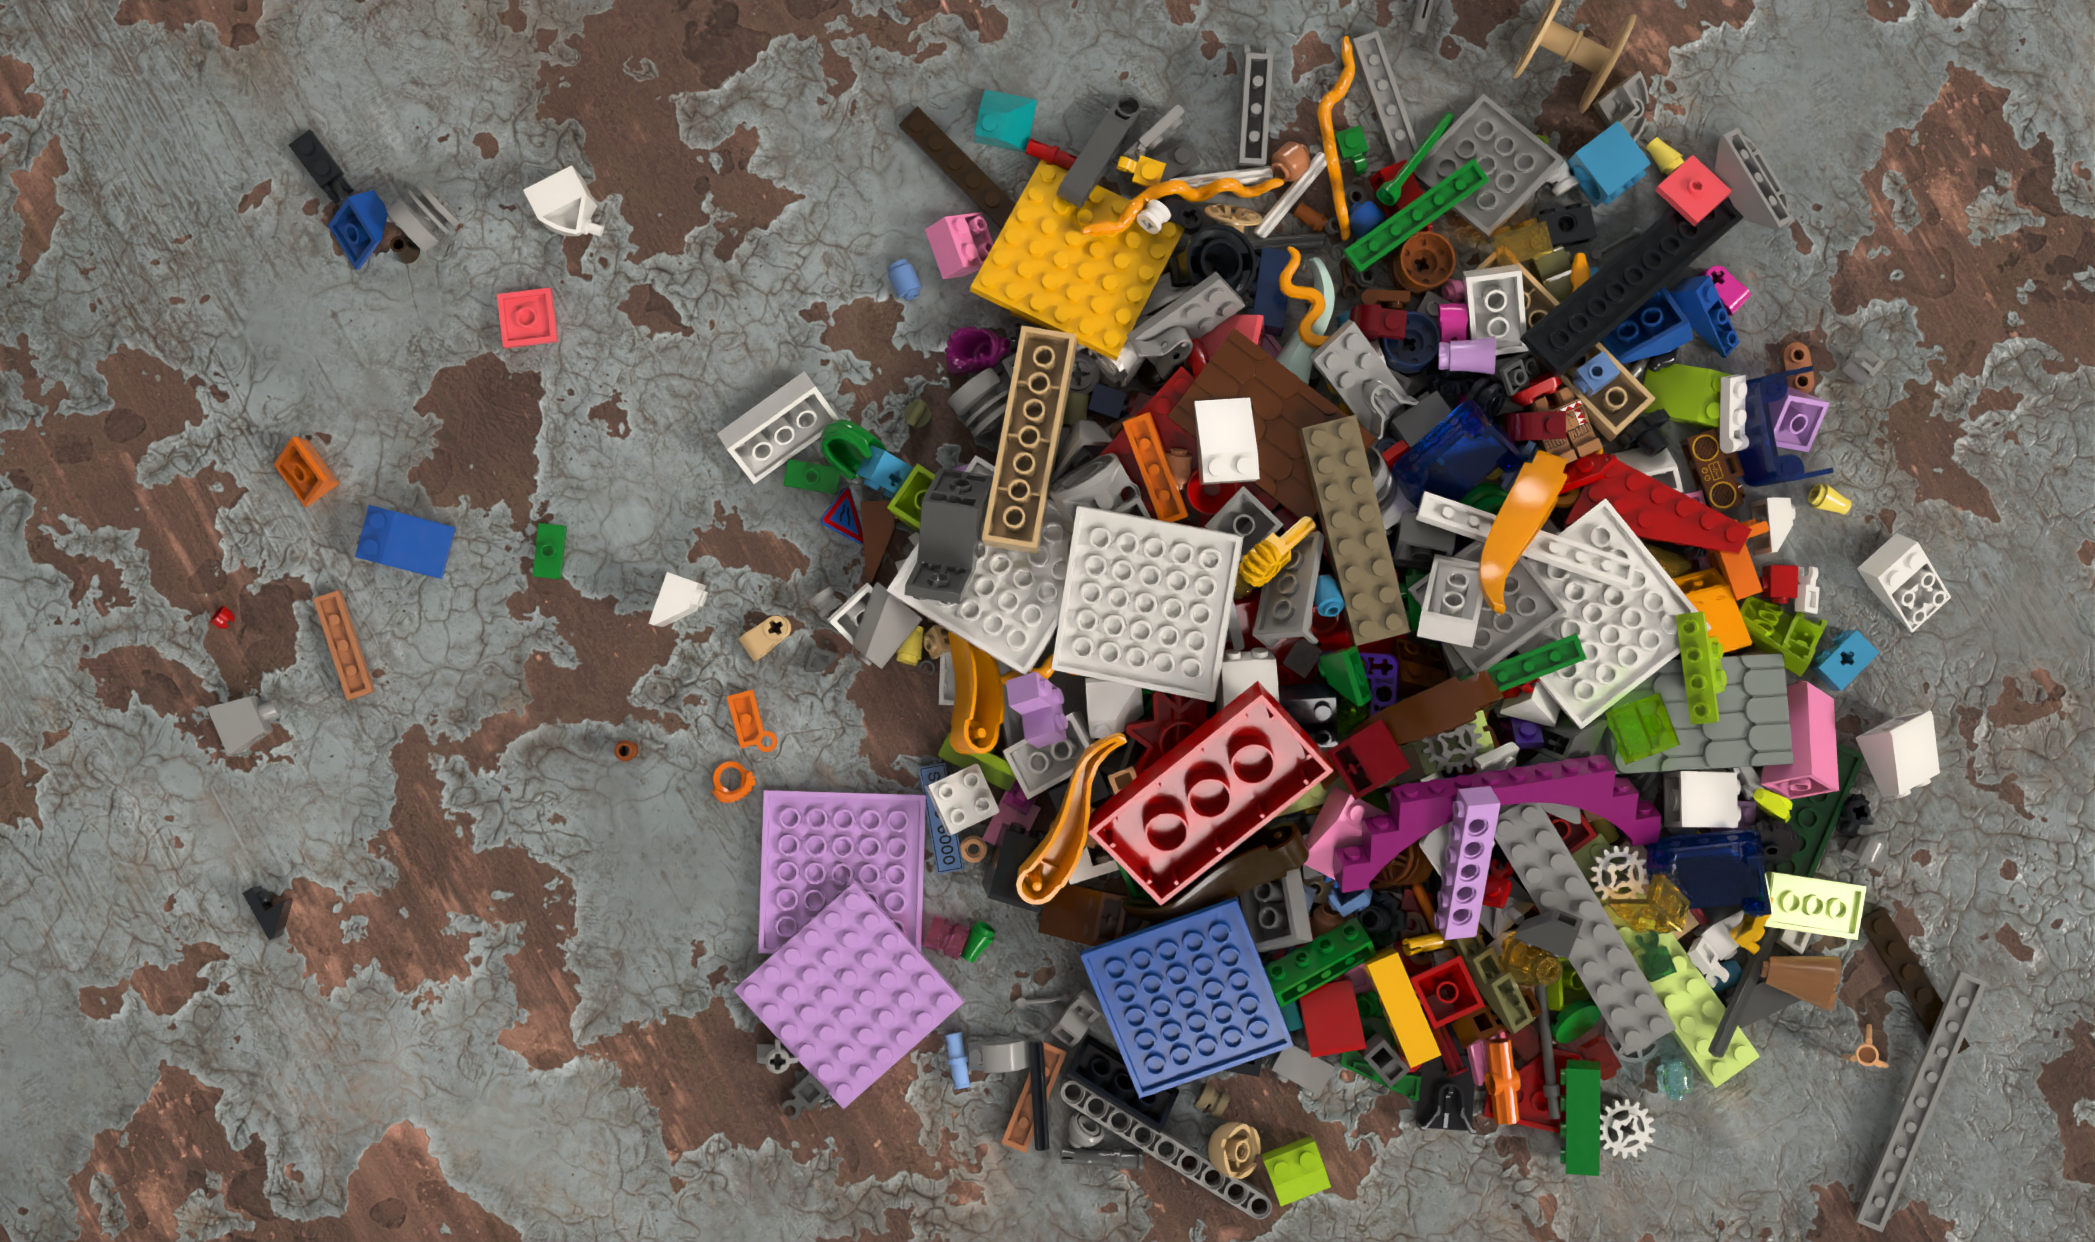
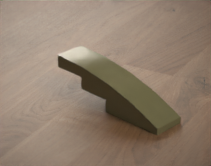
M1478 929L1476 937L1450 939L1458 955H1461L1475 985L1511 1034H1515L1534 1021L1512 972L1503 970L1493 947L1485 946Z

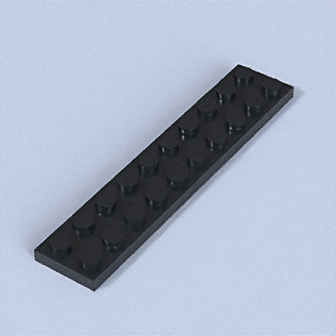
M1724 199L1694 227L1674 208L1670 209L1525 332L1520 340L1559 378L1737 225L1743 216Z

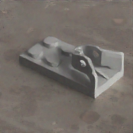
M1215 272L1128 333L1127 336L1135 353L1139 357L1145 356L1155 365L1159 376L1163 380H1167V376L1175 366L1181 364L1191 354L1193 349L1192 339L1201 338L1244 308L1245 304L1228 283ZM1180 353L1179 358L1174 359V356Z
M1351 320L1345 322L1309 357L1350 413L1357 416L1359 425L1365 428L1377 440L1383 437L1384 423L1404 404L1416 406L1419 403L1418 400L1406 394L1355 322Z
M1320 531L1309 533L1291 549V561L1281 568L1269 583L1262 586L1253 636L1266 647H1273L1281 638L1304 637L1312 644L1318 643V639L1313 636L1310 627L1312 625V607L1325 538Z

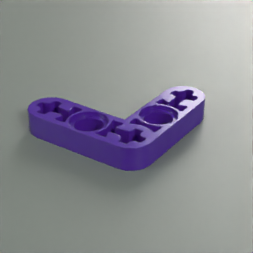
M1327 650L1326 652L1322 653L1318 658L1317 665L1319 662H1321L1320 657L1322 655L1337 650ZM1359 651L1360 657L1364 659L1366 664L1364 669L1366 677L1372 679L1371 717L1382 710V708L1376 709V705L1387 707L1397 703L1399 661L1394 655L1389 653ZM1370 657L1375 658L1373 664H1381L1384 662V659H1388V664L1393 665V669L1388 670L1386 674L1383 668L1375 667L1373 668V673H1369L1372 665ZM1386 686L1390 688L1392 698L1389 701H1382L1378 698L1377 690L1379 687Z

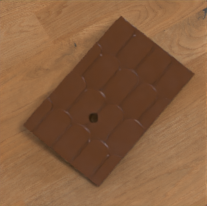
M1234 328L1169 413L1168 418L1197 440L1194 401L1250 398L1251 408L1253 409L1252 415L1258 450L1260 478L1251 482L1297 518L1301 519L1304 516H1308L1315 521L1319 515L1297 430L1348 416ZM1359 425L1365 452H1367L1376 439Z

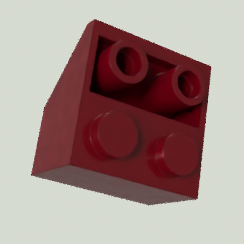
M1383 719L1378 720L1326 751L1355 800L1411 768Z

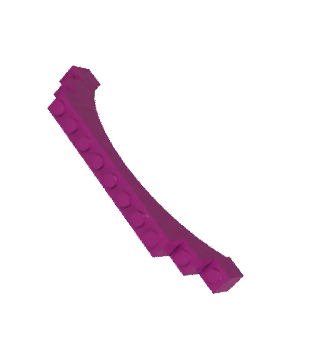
M1605 754L1539 763L1524 767H1512L1498 771H1486L1472 775H1459L1452 778L1433 779L1413 784L1406 783L1391 787L1390 814L1363 818L1362 842L1360 846H1349L1334 850V878L1342 893L1369 889V882L1401 851L1426 834L1453 821L1452 805L1456 801L1458 789L1490 786L1499 799L1500 806L1532 802L1555 803L1587 810L1619 827L1631 846L1658 842L1661 815L1650 800L1638 801L1639 793L1627 777L1615 778L1616 769Z

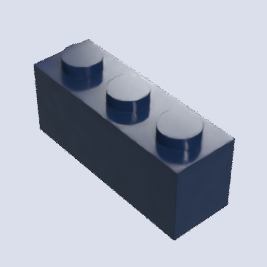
M1262 247L1260 256H1256V281H1252L1249 290V297H1253L1252 307H1247L1246 315H1263L1265 334L1281 337L1285 324L1288 296L1282 293L1278 281L1280 273L1289 262L1291 255L1285 250Z

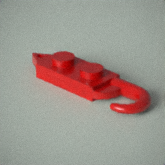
M1594 451L1566 464L1563 473L1567 475V479L1558 495L1604 478V473L1618 460L1616 455L1596 454Z

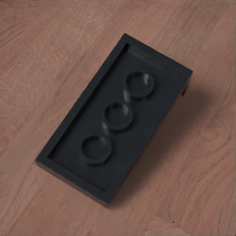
M1456 1020L1447 1023L1446 1026L1463 1066H1467L1468 1070L1459 1075L1447 1077L1448 1070L1442 1055L1422 1063L1419 1070L1421 1084L1416 1126L1420 1131L1430 1128L1468 1131L1470 1134H1476V1129L1472 1126L1475 1083L1473 1082L1467 1049H1463L1451 1025Z

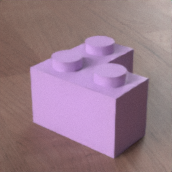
M1036 671L1006 681L1009 706L1022 715L1025 740L1036 748H1040L1067 739L1066 729L1068 728V722L1063 714L1062 704L1064 703V696L1060 688H1057Z

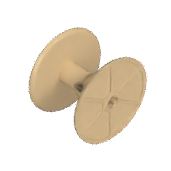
M1550 0L1514 69L1512 79H1517L1522 74L1540 45L1564 57V63L1571 61L1593 72L1578 107L1579 112L1583 114L1600 91L1632 31L1637 15L1631 14L1625 19L1606 48L1584 37L1582 30L1577 33L1553 21L1562 0Z

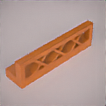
M1150 412L1126 419L1122 423L1158 519L1174 522L1186 518L1188 513Z

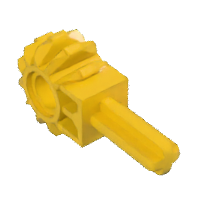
M1304 516L1281 537L1271 533L1265 540L1255 544L1239 564V574L1243 576L1242 578L1253 587H1261L1269 583L1278 571L1291 561V549L1316 528L1313 519Z

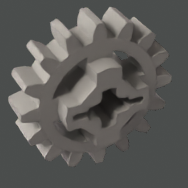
M1465 724L1453 729L1452 732L1442 733L1421 740V742L1427 743L1428 746L1422 750V753H1430L1431 755L1427 762L1436 761V770L1446 766V773L1449 774L1452 772L1453 767L1456 768L1458 773L1463 772L1462 765L1464 764L1471 768L1473 765L1470 759L1479 756L1475 753V750L1483 748V745L1476 742V739L1482 737V734H1474L1473 732L1477 725L1472 724L1468 726ZM1465 731L1470 738V746L1465 744L1463 738ZM1455 736L1457 738L1456 744L1462 749L1452 748L1450 751L1447 749L1448 743L1442 738L1451 739ZM1434 740L1440 745L1441 752L1439 756L1434 750ZM1459 753L1465 756L1460 761L1448 762L1454 754Z

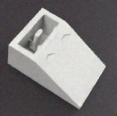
M1898 533L1893 535L1857 568L1868 587L1911 633L1951 598L1919 543Z

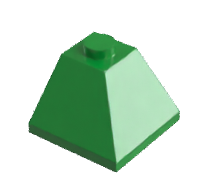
M1350 646L1326 653L1320 657L1321 662L1318 663L1320 674L1323 678L1327 679L1330 686L1358 707L1366 704L1373 698L1357 646Z

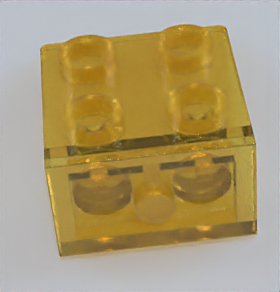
M1653 874L1646 899H1609L1607 905L1635 932L1658 931L1670 933L1671 931H1683L1690 901L1663 874Z

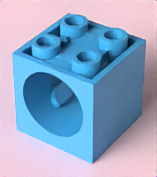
M1619 121L1578 150L1567 161L1570 166V174L1576 176L1579 181V188L1594 207H1597L1602 202L1607 206L1615 200L1625 189L1628 190L1647 174L1644 169L1651 164Z

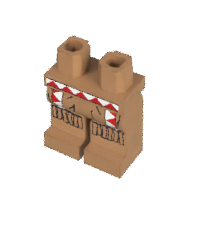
M1562 386L1553 393L1557 404L1549 407L1545 396L1535 398V401L1530 404L1531 412L1566 411V439L1537 440L1540 450L1567 458L1568 464L1577 460V457L1581 458L1603 448L1599 438L1593 432L1588 415L1583 407L1582 399L1575 398L1569 386Z

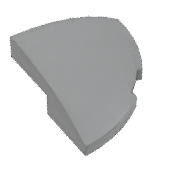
M1641 71L1635 72L1614 86L1592 104L1608 128L1619 121L1635 142L1646 124L1647 119L1646 117L1642 118V115L1644 113V105L1649 103L1648 90Z

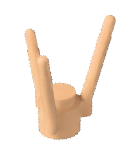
M1871 1024L1866 1025L1865 1043L1857 1046L1855 1054L1842 1055L1843 1060L1858 1061L1864 1066L1875 1064L1877 1067H1889L1888 1063L1879 1060L1878 1050L1872 1044Z

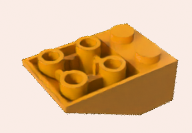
M1715 567L1672 578L1697 611L1705 613L1706 622L1711 626V629L1707 631L1708 637L1718 636V642L1722 644L1723 653L1752 644L1730 586Z

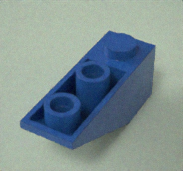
M1710 276L1683 278L1670 292L1672 298L1689 320L1691 327L1722 358H1726L1740 343Z

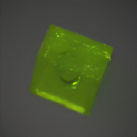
M1660 693L1605 712L1608 727L1614 734L1618 744V752L1623 758L1625 765L1681 745Z

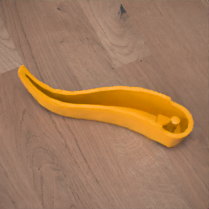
M1538 449L1532 463L1524 462L1487 536L1479 561L1478 583L1489 607L1501 615L1504 614L1506 609L1503 596L1506 577L1553 511L1558 501V494L1567 479V475L1563 473L1568 461L1567 458Z
M948 630L955 677V697L949 741L953 749L963 755L987 753L997 744L1000 724L1004 721V690L999 668L995 658Z
M1120 732L1113 733L1095 741L1083 751L1078 759L1059 813L1049 832L1018 868L1017 891L1025 902L1030 904L1049 902L1072 876L1081 858L1087 839L1091 788L1097 768L1111 751L1127 742L1124 734Z

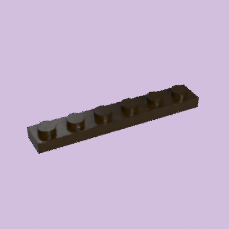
M917 106L899 124V128L1002 230L1016 204Z
M1880 906L1863 916L1860 925L1930 1037L1944 1003L1886 909ZM1965 1037L1958 1053L1970 1047Z

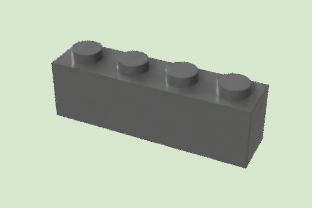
M1809 949L1805 950L1802 955L1798 956L1825 955L1824 953ZM1759 976L1738 1026L1743 1028L1797 1003L1801 999L1765 984V978ZM1737 985L1724 990V993L1717 995L1725 1008H1727Z

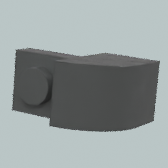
M1378 1032L1365 1042L1366 1049L1357 1050L1390 1088L1410 1071L1409 1067Z

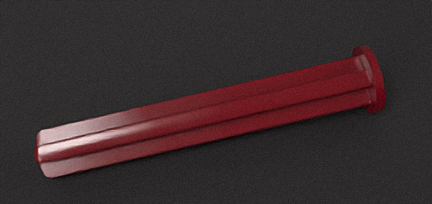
M1417 970L1408 975L1409 980L1423 971ZM1420 1004L1447 1067V1077H1453L1467 1071L1468 1068L1463 1066L1446 1024L1434 1029L1423 1005Z

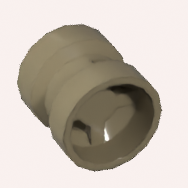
M1206 1081L1195 1099L1194 1106L1201 1110L1207 1109L1210 1111V1115L1219 1119L1226 1109L1231 1095L1225 1091H1216L1214 1085Z

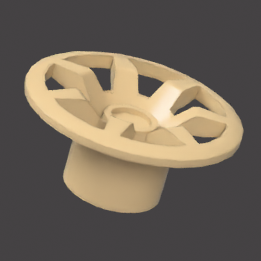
M1213 204L1204 209L1205 214L1217 220L1218 224L1232 226L1244 233L1245 226L1258 225L1262 222V217L1255 211L1236 205ZM1231 209L1236 210V212L1231 213Z

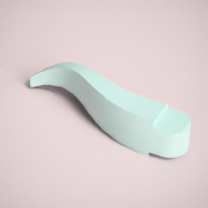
M1314 257L1309 259L1314 277V288L1322 293L1326 306L1323 314L1313 325L1312 332L1323 336L1333 313L1335 294L1326 266L1320 258ZM1297 328L1276 357V361L1308 385L1313 364L1309 357L1318 348L1309 347L1302 342Z

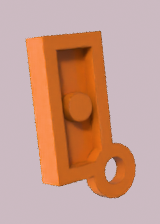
M754 689L726 696L740 749L757 745L758 749L763 752L773 751L777 747L778 738L773 732L765 731ZM765 736L770 737L772 740L771 745L768 747L762 744V739Z

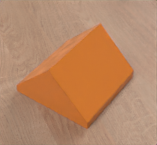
M297 436L291 438L274 463L275 468L304 507L310 506L340 484L311 443Z

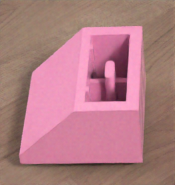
M982 212L947 216L925 229L943 279L962 277L980 270L994 245Z

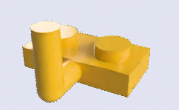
M1767 893L1762 894L1747 906L1741 923L1729 931L1730 937L1753 955L1760 949V946L1755 942L1759 941L1764 935L1765 922L1772 914L1770 908L1774 899Z

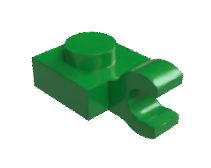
M1361 125L1335 133V140L1342 161L1351 160L1356 176L1366 173L1368 166L1363 154L1368 153L1369 148Z

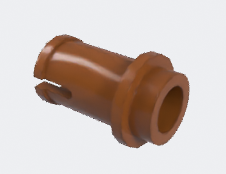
M1303 202L1299 204L1293 215L1294 218L1296 217L1312 227L1313 232L1318 231L1319 233L1325 227L1326 221L1329 220L1325 217V213L1321 215Z
M622 740L615 745L614 754L620 761H630L637 756L638 746L629 740ZM626 746L629 748L628 755L625 753Z

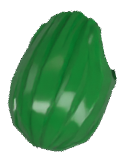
M839 419L826 425L821 434L820 449L823 455L835 469L850 480L856 477L862 478L856 473L864 457L868 460L871 459L873 455L870 448L871 445L888 452L878 438L852 421Z

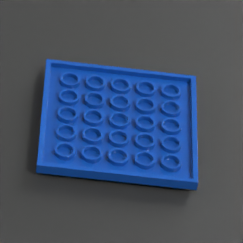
M1237 897L1080 951L1081 959L1139 1099L1294 1046L1293 1039L1272 991L1269 978Z

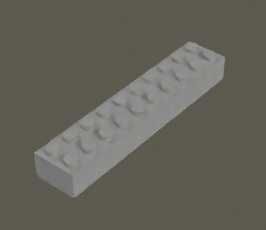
M1532 802L1500 806L1495 839L1540 913L1543 914L1559 909L1583 919L1568 959L1625 1053L1628 1055L1675 1030L1676 1027L1541 803Z

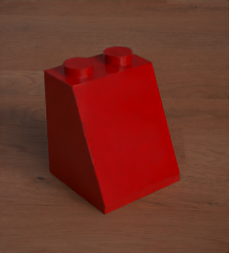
M1344 974L1298 999L1306 1049L1311 1058L1366 1049L1353 983L1349 976L1344 977Z

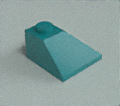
M985 90L977 116L974 132L975 143L1025 152L1030 140L1037 99Z

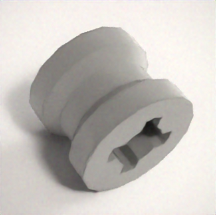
M831 586L818 593L809 601L812 606L817 607L819 610L818 615L821 619L827 617L843 605V602L834 596V590Z

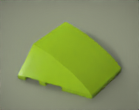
M1748 596L1740 609V613L1751 640L1766 654H1783L1784 668L1802 677L1814 656L1815 648L1828 621L1821 618L1818 622L1803 618L1804 613L1796 612L1793 615L1784 612L1783 608L1778 604H1771L1769 601Z

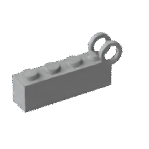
M1244 44L1237 166L1264 167L1266 165L1273 68L1271 46H1265L1264 54L1250 53V45Z

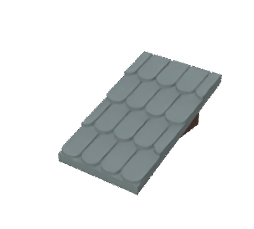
M1765 654L1723 657L1721 665L1722 670L1726 672L1727 685L1725 686V691L1716 694L1719 721L1716 723L1694 725L1690 723L1682 659L1667 662L1603 712L1604 720L1608 721L1605 729L1607 758L1616 769L1615 774L1794 764L1788 697L1786 696L1784 655Z

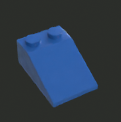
M1663 287L1605 337L1601 343L1621 364L1670 352L1692 340L1693 334L1689 320L1668 290Z
M369 505L355 557L442 579L456 527Z

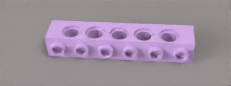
M1490 786L1458 789L1456 801L1452 805L1454 815L1452 824L1449 825V845L1445 848V868L1441 871V891H1438L1437 894L1438 909L1437 913H1434V925L1436 929L1440 930L1445 940L1476 937L1501 804Z

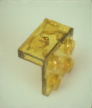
M1536 218L1514 225L1515 230H1511L1510 226L1494 230L1495 234L1489 237V240H1483L1484 246L1493 243L1499 267L1516 264L1554 252L1546 220L1537 223Z

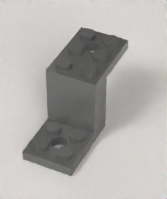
M939 468L922 500L918 558L905 584L904 595L913 596V598L918 600H938L948 605L961 603L976 569L981 512L991 490L993 476Z

